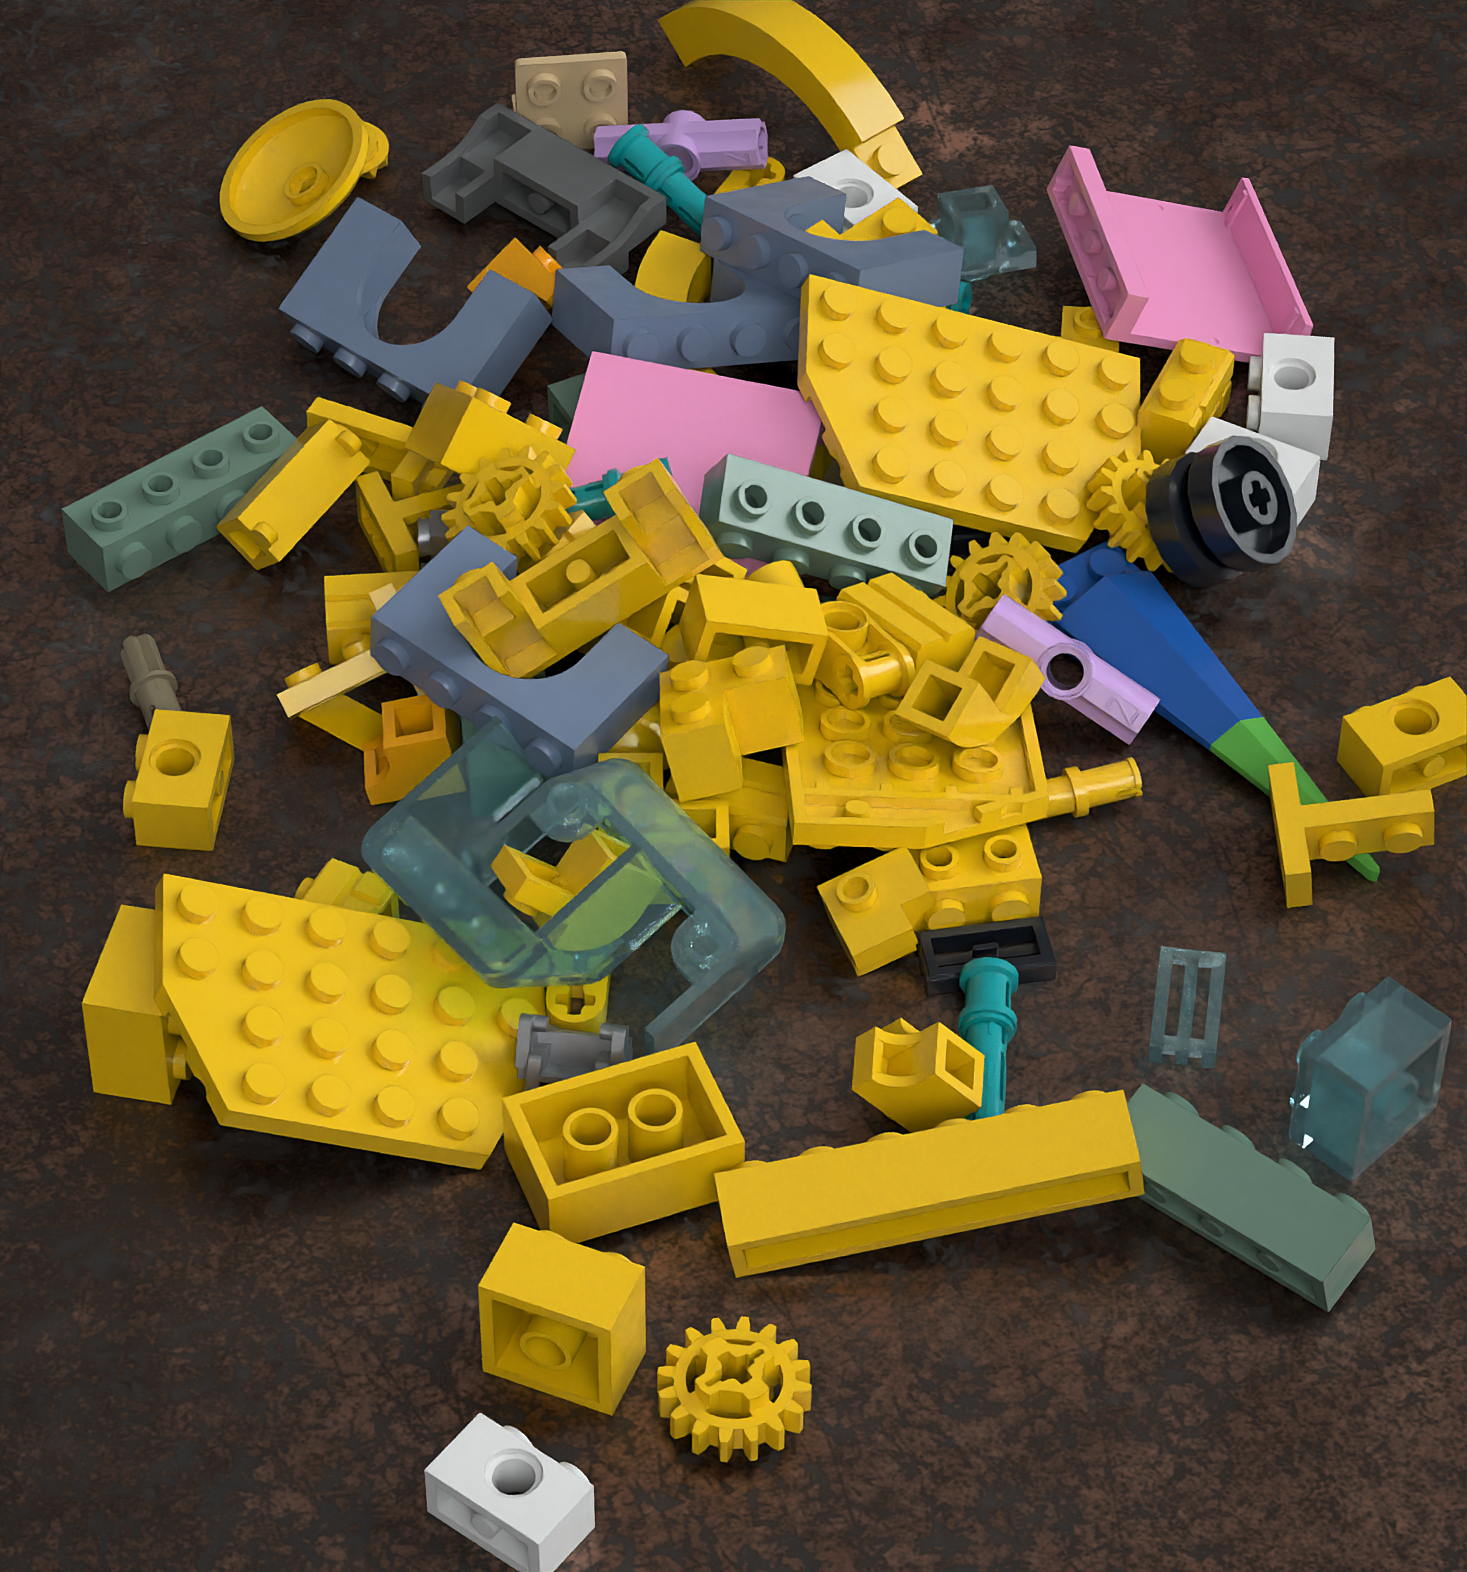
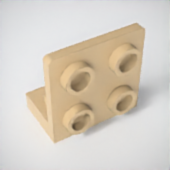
M625 52L519 58L515 60V94L512 95V110L560 138L571 142L580 149L595 148L594 135L597 126L628 125L627 58Z

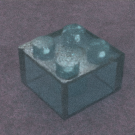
M1389 976L1368 994L1364 992L1356 994L1348 1002L1340 1018L1325 1031L1321 1029L1313 1031L1298 1050L1296 1062L1299 1064L1296 1088L1290 1098V1106L1293 1109L1288 1137L1349 1181L1355 1180L1437 1107L1452 1019Z

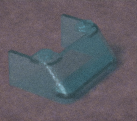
M497 716L493 717L368 830L361 845L362 857L374 874L488 986L493 988H523L593 984L610 974L675 915L682 906L646 854L635 843L536 932L486 885L496 875L490 865L502 847L507 845L512 848V840L509 834L498 821L544 780L540 773L530 765L528 756Z
M612 758L546 781L470 848L474 882L484 890L498 878L490 865L504 845L526 853L545 835L560 842H575L585 838L600 826L609 836L634 846L659 878L657 885L689 916L676 929L673 935L671 955L677 970L692 984L690 988L645 1027V1056L677 1047L767 966L783 948L786 922L780 908L637 764L627 759Z

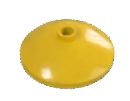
M332 99L304 102L270 119L243 144L224 175L219 202L225 221L241 237L261 242L291 238L321 223L345 201L363 171L368 150V133L363 120L350 106Z

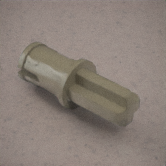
M144 633L138 637L133 635L126 637L122 642L124 648L121 650L120 655L131 682L128 689L129 698L134 705L140 707L149 733L155 709L182 710L176 697L178 689L176 677L171 672L166 671L155 640L152 636Z

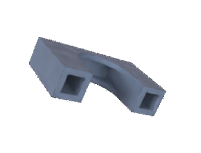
M810 176L705 196L700 251L801 300V287L809 274L937 307L957 304L964 254L963 247L926 230L866 241L831 239L805 232L823 219L839 235L842 234L846 193Z
M357 197L278 308L293 326L289 334L298 343L314 353H318L322 347L334 353L333 360L358 378H361L365 372L378 378L376 384L396 400L405 403L410 396L422 403L421 410L435 382L455 390L459 380H462L476 388L480 387L500 396L552 322L553 318L534 293L489 269L454 320L436 336L412 345H394L379 340L377 323L381 305L421 246L401 220Z
M715 258L710 303L679 302L652 296L637 289L610 265L556 269L552 309L553 320L551 324L589 358L592 351L683 369L798 360L800 300Z
M467 526L371 617L370 656L389 674L394 676L400 675L423 690L430 700L439 707L451 709L473 723L487 739L493 742H501L526 758L528 763L537 772L546 776H553L569 788H572L598 762V753H607L660 699V672L667 671L669 655L625 626L617 623L579 662L558 675L542 679H519L503 675L487 667L474 655L468 645L469 642L456 629L438 595L452 587L462 574L472 569L482 568L492 561L510 581L516 577L517 557L470 526Z

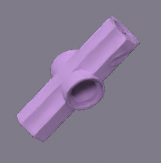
M680 110L666 116L663 123L643 124L649 130V139L669 157L677 156L683 162L685 167L684 174L691 181L697 178L699 172L765 169L768 161V134L765 121H761L760 118L706 121L692 111ZM638 124L597 126L594 135V157L610 164L607 158L614 144L623 134ZM622 167L616 168L617 170L623 172L624 174L630 175V174H629L625 169H623Z
M1003 594L974 638V641H976L979 636L1032 658L1046 678L1041 688L1049 696L1065 701L1128 745L1131 744L1161 700L1096 656L1085 643L1071 639L1006 594ZM1061 653H1069L1076 656L1084 668L1082 680L1074 685H1064L1057 682L1050 671L1052 658Z

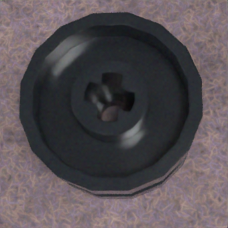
M1233 435L1208 445L1198 453L1189 452L1171 459L1154 469L1147 484L1145 510L1152 539L1161 558L1173 573L1193 587L1211 588L1233 580L1243 572H1255L1277 564L1289 555L1295 542L1297 512L1292 489L1281 466L1267 448L1250 437Z

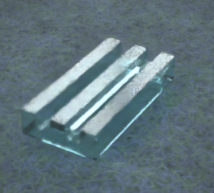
M1161 946L1148 1061L1161 1062L1162 1054L1175 1055L1174 1064L1188 1065V1058L1194 1057L1202 1058L1201 1067L1214 1069L1226 953ZM1172 964L1185 965L1177 1036L1164 1035ZM1198 967L1211 968L1204 1040L1191 1038Z

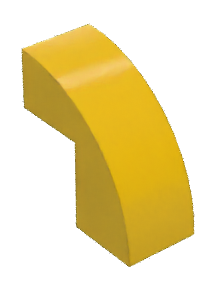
M979 636L958 672L925 659L894 714L902 721L965 748L977 747L993 740L1010 727L1030 704L1046 678L1032 658Z

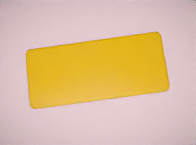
M344 694L298 716L363 751L364 742L371 741L383 733L382 715Z

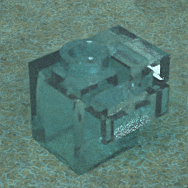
M993 185L937 193L938 215L937 219L930 220V224L938 231L939 237L964 248L960 279L979 281L991 274L1036 267L1035 244L1021 221L1009 220V211Z

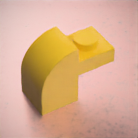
M585 824L556 867L507 845L502 847L490 865L506 889L503 893L504 898L519 911L532 916L551 944L570 948L590 946L604 941L619 932L633 919L659 881V878L634 846Z

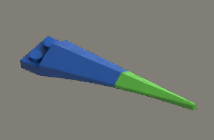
M1108 541L1058 565L1062 569L1063 575L1057 581L1067 591V597L1053 601V605L1063 615L1061 620H1047V623L1071 639L1085 643L1096 656L1159 697L1161 700L1155 707V712L1206 747L1269 797L1268 765L1294 762L1300 804L1309 805L1329 802L1151 571H1141L1134 563L1128 562L1126 554L1120 547L1110 548L1107 545ZM1065 653L1081 663V661L1076 656L1069 653ZM1369 853L1356 854L1345 860L1366 879L1377 883L1380 873L1379 866Z

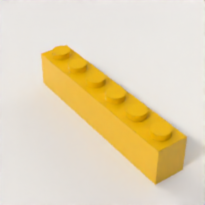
M1098 1090L1086 1091L1065 1102L1040 1107L1030 1104L1018 1105L1006 1110L1001 1115L972 1121L962 1118L950 1119L938 1124L933 1129L904 1135L894 1132L882 1133L870 1138L865 1143L836 1149L827 1146L814 1147L802 1152L797 1157L768 1163L759 1160L746 1161L734 1166L729 1171L714 1173L727 1248L736 1278L1144 1195L1141 1160L1124 1090L1108 1093Z

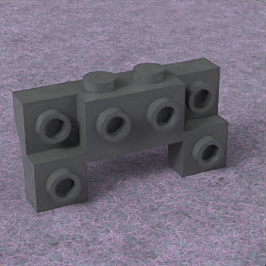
M498 102L478 116L464 139L450 153L422 172L424 201L464 224L496 202L557 237L558 239L548 246V254L562 268L610 265L622 275L629 269V251L666 224L665 196Z

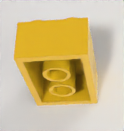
M696 1042L502 1098L504 1150L540 1230L555 1232L574 1243L587 1241L719 1201L714 1173L729 1171L734 1166L745 1162V1140Z

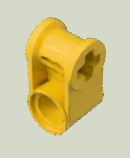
M830 601L821 604L829 637L814 678L820 680L850 710L863 708L869 703L870 699L890 694L893 697L905 696L916 677L914 662L907 648L899 641L893 639L858 605L844 601Z

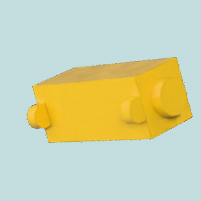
M330 418L306 428L217 524V530L256 570L280 562L371 463L360 451L362 442L343 425L335 424Z

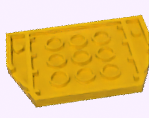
M809 274L801 287L797 385L805 402L813 401L826 429L822 434V439L830 455L836 459L840 466L839 475L846 488L953 519V524L989 533L998 532L1000 535L1010 538L1015 532H1018L1031 543L1037 541L1043 546L1077 553L1095 528L1093 523L1100 516L1098 512L1086 507V502L1093 495L1086 488L1087 484L1095 476V472L1112 454L1118 457L1124 449H1130L1136 458L1141 454V429L1137 427V415L1140 409V358Z
M816 678L813 679L812 685L795 683L803 712L804 742L781 747L792 845H809L816 849H832L837 846L873 847L887 852L905 846L908 849H925L1047 817L1049 791L1031 703L1002 734L984 745L965 748L899 719L894 713L904 696L882 695L870 699L869 703L863 708L850 710L840 702L830 689Z
M163 873L155 888L154 1000L163 1017L171 1016L188 1047L184 1057L194 1076L201 1080L205 1086L206 1099L220 1125L481 1170L504 1132L502 1098L525 1091L526 1079L517 1078L518 1068L515 1067L519 1017L521 1013L546 1016L542 946Z

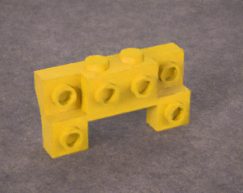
M659 458L646 465H639L629 469L619 478L615 485L603 491L615 512L614 516L509 581L492 561L482 568L472 569L462 574L452 587L438 595L456 629L471 644L487 667L506 676L530 679L724 558L707 527L688 503L678 484Z

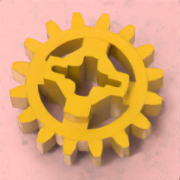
M525 445L518 456L514 457L507 447L502 448L497 462L491 464L489 460L482 457L478 460L480 471L475 476L468 473L460 475L459 478L465 487L462 492L448 493L446 499L454 509L442 514V521L449 529L445 533L449 542L465 527L470 526L515 555L518 568L519 559L525 555L533 562L540 560L538 548L543 543L556 546L560 542L553 532L556 527L571 525L573 520L565 509L577 504V499L569 489L573 485L571 479L561 465L555 462L549 452L544 451L537 456L531 446Z
M1124 449L1118 457L1112 454L1095 472V476L1086 487L1093 494L1086 502V507L1100 514L1093 523L1095 529L1108 530L1111 537L1107 545L1110 548L1120 546L1123 549H1127L1126 559L1131 564L1138 557L1144 558L1149 571L1154 572L1163 564L1169 573L1173 572L1161 558L1152 539L1145 510L1147 484L1154 469L1160 465L1154 463L1153 457L1148 450H1144L1137 458L1130 449ZM1166 458L1160 465L1169 461V459Z
M993 532L988 547L982 548L975 540L969 542L971 555L967 559L963 560L955 555L949 559L956 571L953 576L946 577V585L943 588L946 591V595L933 599V601L955 616L964 619L973 627L976 636L1003 594H1006L1044 621H1060L1063 615L1053 605V601L1067 597V591L1057 581L1063 575L1062 569L1051 559V555L1037 541L1030 543L1018 532L1014 533L1008 543L998 532Z
M741 1316L736 1329L726 1330L724 1323L719 1317L713 1318L711 1320L710 1334L703 1336L698 1330L690 1327L685 1330V1348L672 1344L667 1347L666 1366L658 1367L657 1371L659 1415L663 1418H670V1435L674 1439L692 1434V1452L697 1455L705 1451L709 1445L718 1447L720 1462H728L733 1449H743L750 1461L758 1460L759 1444L766 1442L771 1448L779 1452L784 1448L785 1430L799 1434L802 1431L804 1411L811 1410L812 1385L810 1384L809 1361L798 1360V1343L795 1339L777 1344L776 1326L771 1323L764 1327L760 1333L750 1331L749 1317ZM697 1375L695 1390L689 1393L687 1390L689 1383ZM779 1384L781 1387L780 1395L772 1403L770 1400L774 1398V1387Z

